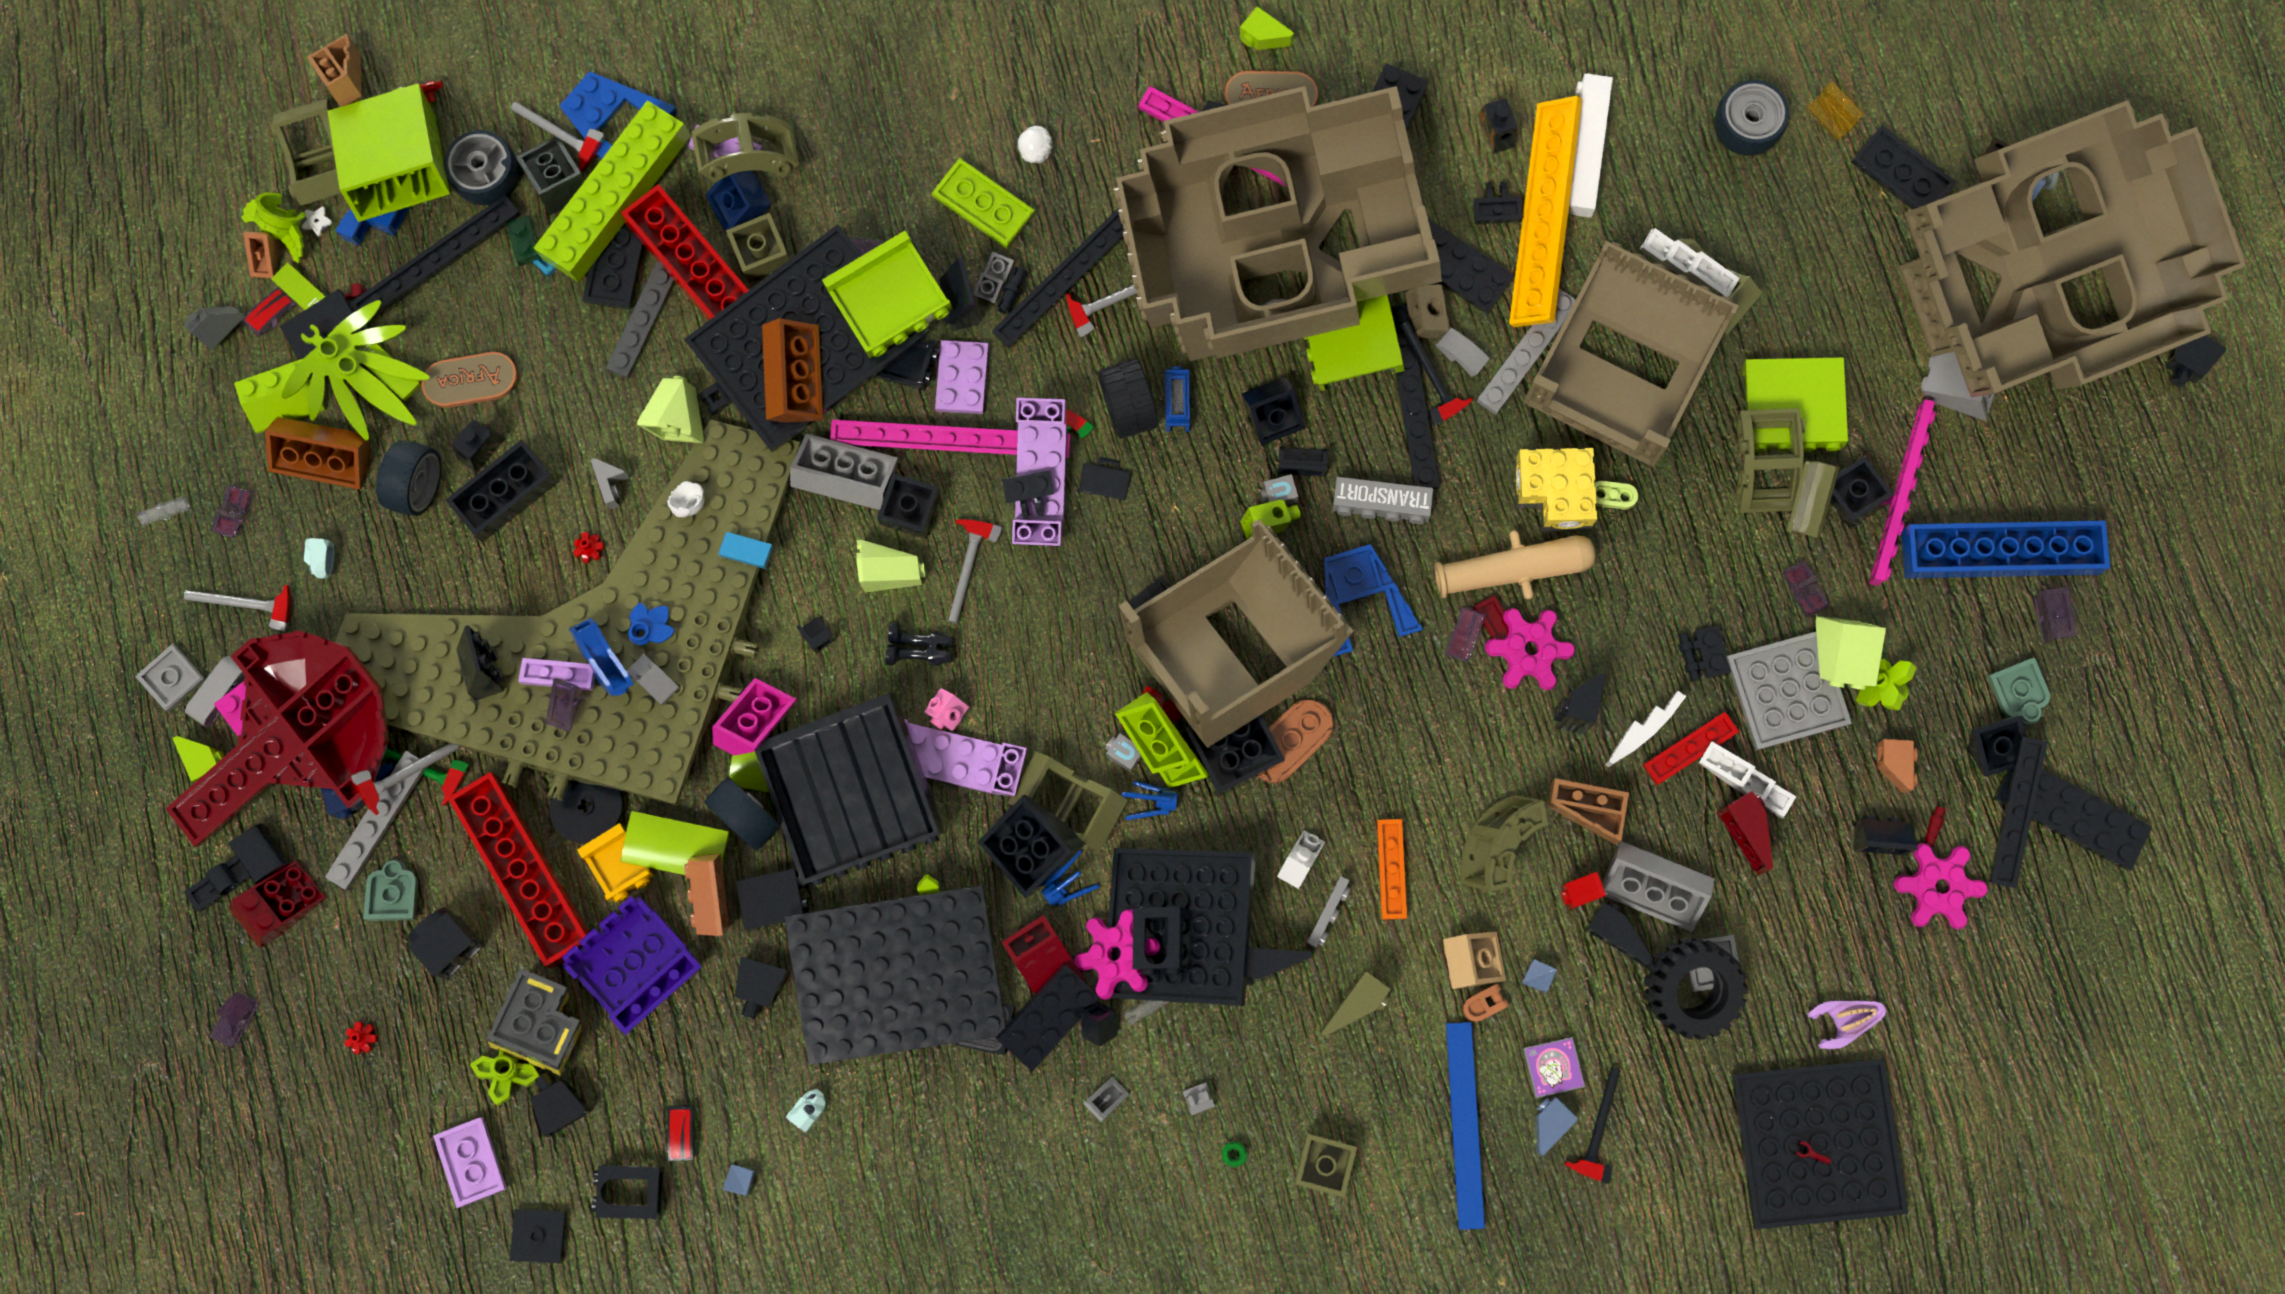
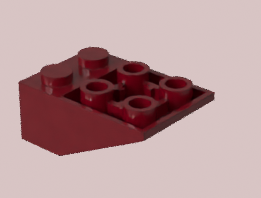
M296 860L233 898L230 911L260 949L284 934L323 902L326 897Z
M1044 915L1001 942L1034 994L1063 963L1085 981Z

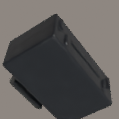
M1100 457L1097 465L1084 463L1079 492L1126 500L1131 472L1119 470V460ZM1101 463L1115 464V469L1102 467Z

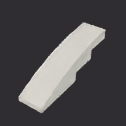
M1656 228L1650 231L1639 249L1675 273L1687 277L1698 286L1708 287L1712 290V293L1719 296L1729 297L1739 280L1736 275L1702 251L1696 253L1681 241L1671 240Z
M1677 691L1664 710L1655 706L1642 725L1634 721L1605 765L1607 767L1614 765L1650 739L1669 720L1686 696Z
M1714 742L1710 743L1699 762L1743 795L1751 791L1755 795L1758 794L1765 803L1764 808L1781 819L1785 817L1796 798L1793 794L1776 785L1774 780L1755 770V766Z

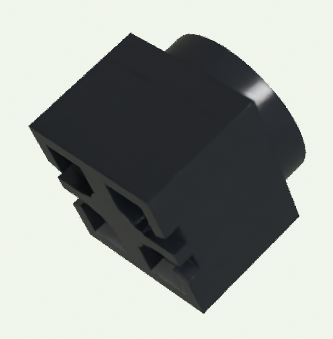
M447 907L440 908L423 919L410 932L407 941L410 943L408 948L431 975L446 980L485 947L483 942L463 919L454 915Z

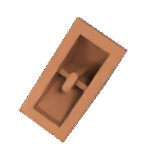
M245 231L244 240L250 277L272 278L276 274L280 244L269 233Z

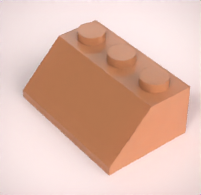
M721 853L690 857L687 860L688 864L684 866L686 879H690L691 888H688V901L693 903L694 913H691L692 928H696V933L699 935L722 936L729 929L730 921Z

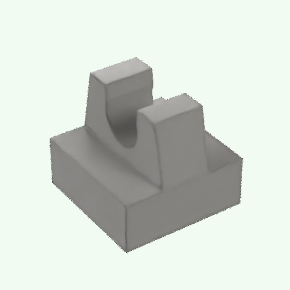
M1206 1083L1182 1091L1191 1116L1215 1107Z

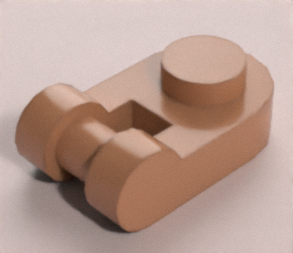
M1497 983L1464 1002L1462 1011L1468 1020L1478 1022L1510 1006L1507 999H1503L1499 984ZM1489 996L1492 997L1495 1003L1490 1008L1485 1000Z

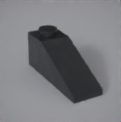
M1611 902L1607 904L1601 903L1586 926L1585 931L1645 968H1648L1650 963L1654 964V959L1627 917L1620 913L1621 908Z

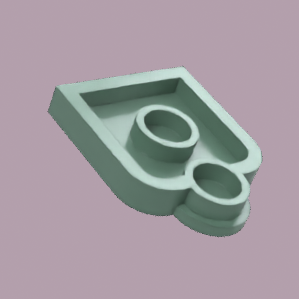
M2035 657L1987 675L1998 705L2005 716L2021 715L2022 723L2026 725L2035 724L2039 721L2041 708L2049 703L2050 692Z
M397 859L390 860L384 864L382 870L374 871L368 876L363 916L365 921L416 920L418 878L411 871L407 870L406 865L402 861Z

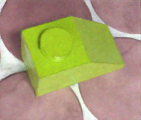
M1256 7L1240 26L1239 37L1248 47L1253 46L1257 50L1291 46L1294 32L1259 7Z
M179 736L172 738L191 782L195 783L225 757L220 750L218 751L212 747Z

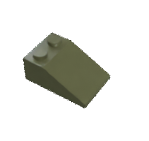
M1366 971L1354 985L1319 1036L1324 1038L1373 1013L1377 1009L1381 1011L1391 998L1387 995L1391 989Z

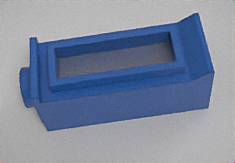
M1171 367L1170 370H1165L1166 432H1171L1170 427L1185 426V432H1190L1189 370H1184L1183 367Z

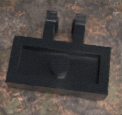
M1506 181L1500 182L1499 185L1500 197L1493 198V186L1491 182H1486L1485 198H1474L1473 200L1474 224L1522 222L1521 197H1507Z
M1050 470L1002 479L1006 503L1020 501L1024 520L1029 519L1030 515L1027 499L1035 498L1036 513L1039 517L1044 516L1041 497L1055 494Z

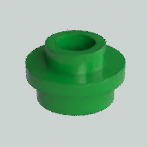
M1229 1142L1222 1149V1159L1228 1166L1238 1167L1247 1158V1150L1240 1142ZM1232 1149L1239 1151L1237 1159L1230 1157L1229 1153Z

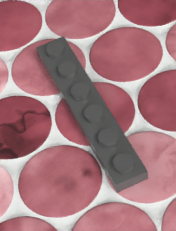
M658 261L606 366L607 371L627 379L630 378L675 284V281Z

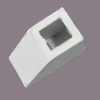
M1303 830L1277 877L1299 889L1325 842L1316 835Z

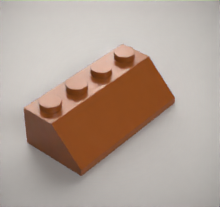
M781 318L763 324L766 420L785 423L823 420L819 325Z
M277 417L265 430L268 472L349 488H362L371 456L370 435L369 440L365 441L357 432Z

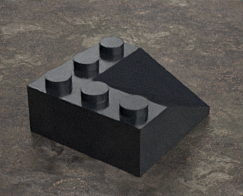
M1262 715L1223 737L1210 747H1206L1190 725L1185 727V734L1200 763L1209 774L1208 778L1218 797L1244 785L1285 761Z
M1026 794L978 841L979 845L1025 898L1040 891L1085 846L1082 840L1066 823Z

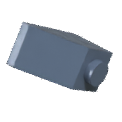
M1556 1097L1551 1100L1548 1098L1544 1099L1537 1107L1539 1112L1535 1115L1536 1153L1539 1156H1544L1578 1120Z

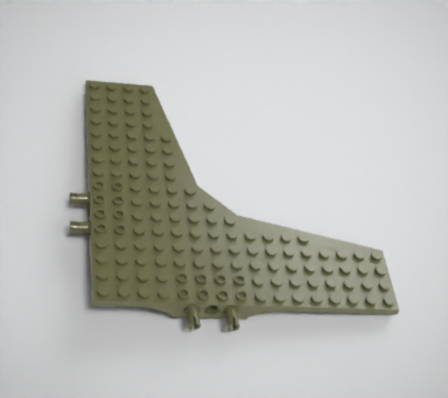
M710 420L703 430V443L694 444L605 581L543 616L346 613L335 642L350 647L381 686L387 726L465 747L508 762L509 765L501 782L506 786L517 788L523 768L527 767L555 775L547 796L553 799L558 798L557 800L563 801L569 780H574L589 785L593 784L618 789L678 806L695 754L712 718H715L720 700L734 702L744 691V689L726 685L736 654L756 659L758 654L755 651L759 652L760 644L741 640L745 631V620L750 597L760 568L720 557L718 554L726 532L769 543L790 482V467L801 442L789 440L772 453L754 430ZM685 481L699 484L704 490L705 501L703 508L692 516H675L667 503L671 492L677 488V485ZM638 603H642L648 611L659 606L668 607L669 619L666 625L675 630L668 640L662 643L649 642L645 645H636L630 640L628 636L629 628L632 625L630 613ZM591 618L597 623L607 644L626 671L644 654L679 689L661 705L631 676L630 678L634 685L628 687L629 690L619 696H611L600 686L596 676L593 691L520 684L518 679L522 658L589 664L587 659L581 655L569 629ZM467 625L475 632L478 631L483 639H487L489 644L496 648L499 660L496 661L497 667L502 670L505 682L502 683L503 692L477 701L467 693L456 651L464 627ZM640 631L638 633V637H643L645 635V631Z

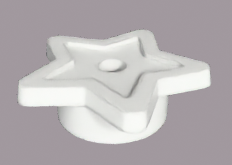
M321 207L315 212L305 210L307 220L302 225L303 230H313L317 236H320L333 222L326 217L325 207Z

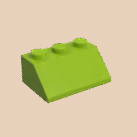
M303 359L234 383L240 404L257 434L265 432L267 427L277 417L299 420L309 416L308 390L312 373L305 385L297 393L287 399L282 398V392L288 378ZM322 403V407H321V409H320V412L326 410V409H325V406H324V403Z

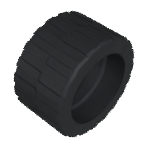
M1134 358L1099 369L1098 376L1101 390L1118 438H1126L1157 428L1158 418L1153 397L1139 360Z

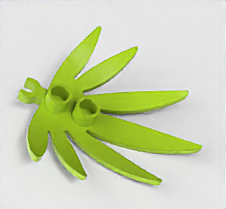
M380 300L372 302L352 313L338 324L325 339L320 336L319 329L311 324L309 327L315 335L312 338H308L302 333L301 338L305 343L313 344L316 348L297 365L288 378L282 392L283 399L291 397L305 385L312 373L308 390V412L310 420L315 421L324 399V378L328 376L342 412L365 441L369 440V434L363 415L343 380H346L368 402L391 417L415 426L417 422L403 403L381 381L359 364L396 378L415 381H428L430 379L428 374L406 363L383 355L355 349L356 346H368L388 341L406 330L405 325H389L370 328L352 334L365 326L373 318L381 306Z

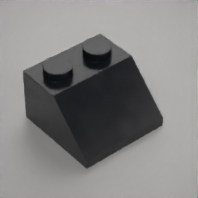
M1286 376L1241 393L1247 415L1261 446L1305 429L1295 390Z
M1867 815L1863 816V819L1854 822V852L1904 856L1918 850L1912 824L1903 823L1902 818H1888L1887 821H1879L1877 816Z

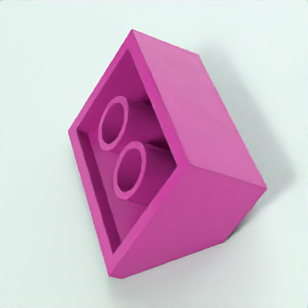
M754 678L713 726V745L734 756L755 752L796 703V698Z

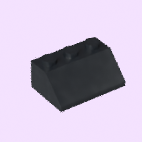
M1600 673L1573 690L1566 698H1563L1562 702L1556 706L1553 715V721H1557L1556 729L1585 734L1597 722L1606 674Z

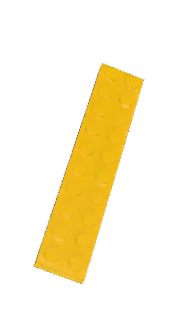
M1579 96L1537 103L1509 324L1513 327L1555 322L1582 99Z

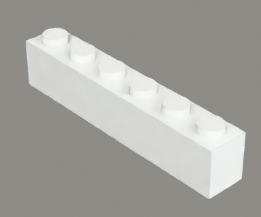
M1585 73L1582 82H1577L1575 96H1579L1582 99L1569 215L1591 218L1595 211L1613 77Z

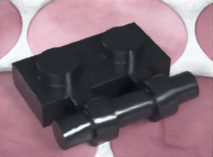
M1719 625L1694 631L1695 641L1689 640L1688 633L1678 635L1680 641L1678 645L1679 650L1683 652L1686 662L1684 668L1686 673H1689L1691 682L1701 680L1698 672L1704 670L1706 679L1731 673ZM1698 649L1701 662L1695 661L1693 650Z

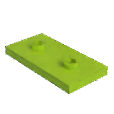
M961 158L957 160L931 193L932 197L1006 249L1035 214L1033 208Z

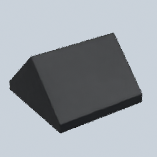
M2021 715L1972 729L1967 749L1984 777L2014 767L2020 736L2026 737Z

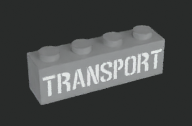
M1337 477L1332 511H1337V514L1343 516H1350L1352 513L1361 514V517L1368 519L1381 516L1385 517L1388 521L1396 522L1400 521V519H1406L1412 524H1424L1430 518L1433 488Z

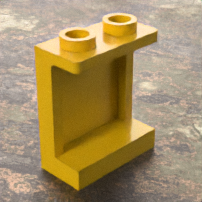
M620 823L577 849L579 855L587 862L605 892V898L610 902L615 901L616 903L626 899L629 896L628 892L634 888L641 889L650 883L649 879L654 877L650 868L621 862L627 829Z

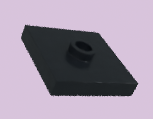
M514 1209L509 1261L561 1264L567 1211Z

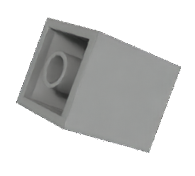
M1955 352L1931 356L1928 365L1930 369L1928 377L1923 378L1921 385L1925 398L1944 407L1987 421L1995 394L1971 398Z

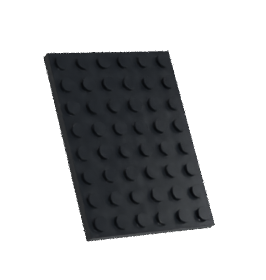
M838 224L684 339L772 453L814 421L785 423L766 420L763 324L781 318L819 325L823 414L926 337L923 331H914L908 335V339L898 345L894 343L889 346L883 355L868 357L822 279L863 256Z
M984 885L786 915L784 917L809 1065L996 1037L1006 1026Z

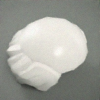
M1029 127L1018 139V149L1021 156L1029 163H1042L1052 153V138L1043 127Z
M682 482L671 492L667 501L668 507L677 517L697 514L703 508L705 501L703 488L697 483Z

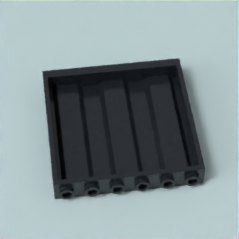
M895 693L882 695L765 739L755 750L802 885L811 883L812 887L826 882L824 878L833 874L834 879L849 874L848 868L856 866V869L860 870L871 866L870 860L879 858L881 862L894 857L892 852L900 849L902 853L917 849L916 843L924 841L925 845L939 841L938 835L945 833Z

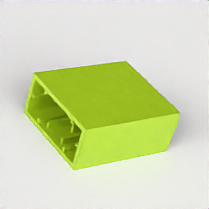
M419 83L397 88L391 92L362 101H355L352 104L328 111L339 189L358 222L450 194L436 116Z

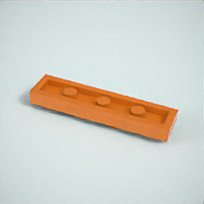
M1402 819L1377 820L1381 920L1407 919Z

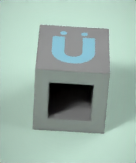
M1292 474L1264 481L1263 490H1260L1263 504L1283 499L1287 506L1298 501V494Z
M1120 733L1117 738L1112 737L1105 747L1108 750L1106 753L1107 758L1132 773L1142 758L1134 743Z

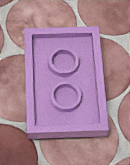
M941 340L935 404L936 412L984 413L988 343Z
M484 1117L433 1135L456 1208L463 1207L507 1189Z

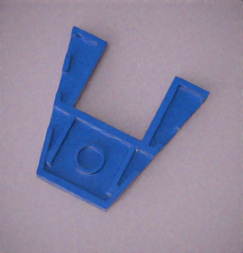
M590 71L560 104L561 110L584 139L589 129L601 132L626 102L640 110L646 101H649L671 116L677 111L676 107ZM604 139L597 152L601 160L612 147Z
M1371 544L1323 559L1325 595L1341 615L1339 605L1384 592L1398 638L1423 630ZM1349 638L1333 657L1353 651Z

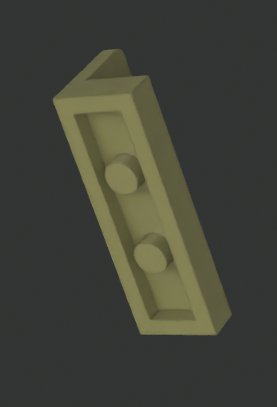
M1820 461L1805 462L1787 532H1799L1816 538L1821 537L1840 467Z

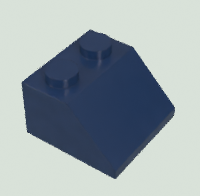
M753 170L737 172L724 177L716 182L705 195L725 232L730 228L762 216L771 205Z

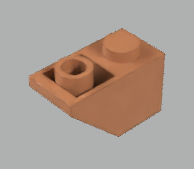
M1883 739L1878 742L1877 768L1902 793L1914 790V787L1917 785V773L1914 772L1917 749L1914 748V741Z

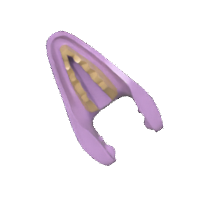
M1829 1001L1815 1007L1807 1013L1808 1018L1816 1019L1819 1014L1824 1015L1827 1012L1834 1019L1837 1027L1836 1039L1831 1038L1830 1041L1823 1039L1818 1046L1819 1049H1837L1848 1045L1885 1016L1886 1009L1883 1004L1872 1001Z

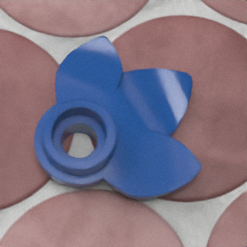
M638 603L630 613L632 623L628 632L630 640L636 645H645L649 642L662 643L668 640L675 632L672 627L666 625L669 619L668 607L659 606L648 611L642 603ZM640 631H645L643 637H638Z

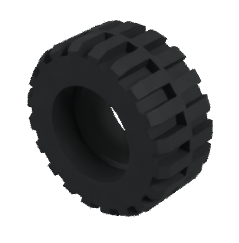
M1693 937L1690 941L1687 938L1678 939L1677 945L1672 942L1666 945L1665 948L1667 950L1664 953L1659 951L1655 955L1657 958L1654 964L1650 963L1647 968L1650 971V975L1644 978V984L1648 987V989L1644 990L1645 999L1649 1001L1648 1007L1650 1011L1667 1028L1676 1034L1682 1035L1684 1038L1692 1039L1695 1037L1701 1040L1706 1039L1707 1034L1712 1037L1720 1035L1719 1030L1722 1028L1727 1031L1732 1026L1730 1022L1734 1018L1738 1020L1741 1015L1738 1011L1740 1007H1745L1747 1001L1743 998V994L1748 993V985L1742 982L1746 980V975L1740 969L1741 964L1729 952L1709 940L1704 941L1701 938ZM1709 968L1713 973L1714 985L1708 999L1697 1007L1690 1009L1681 1008L1677 1000V990L1683 977L1694 969Z

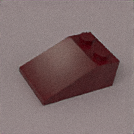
M1751 791L1718 811L1717 814L1757 876L1773 869L1767 813L1764 809L1765 803L1758 794L1755 795Z

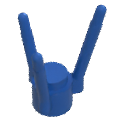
M1134 781L1133 784L1135 786L1159 793L1152 795L1122 792L1123 797L1156 800V807L1161 808L1125 816L1126 820L1156 815H1169V811H1176L1177 791H1170V788H1162Z
M1082 850L1041 890L1052 907L1057 903L1062 906L1067 901L1099 888V884H1095L1064 897L1067 894L1064 888L1080 876L1081 871L1075 872L1062 883L1057 882L1079 857Z

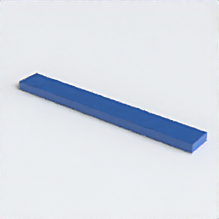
M1471 1022L1446 1023L1458 1229H1485Z

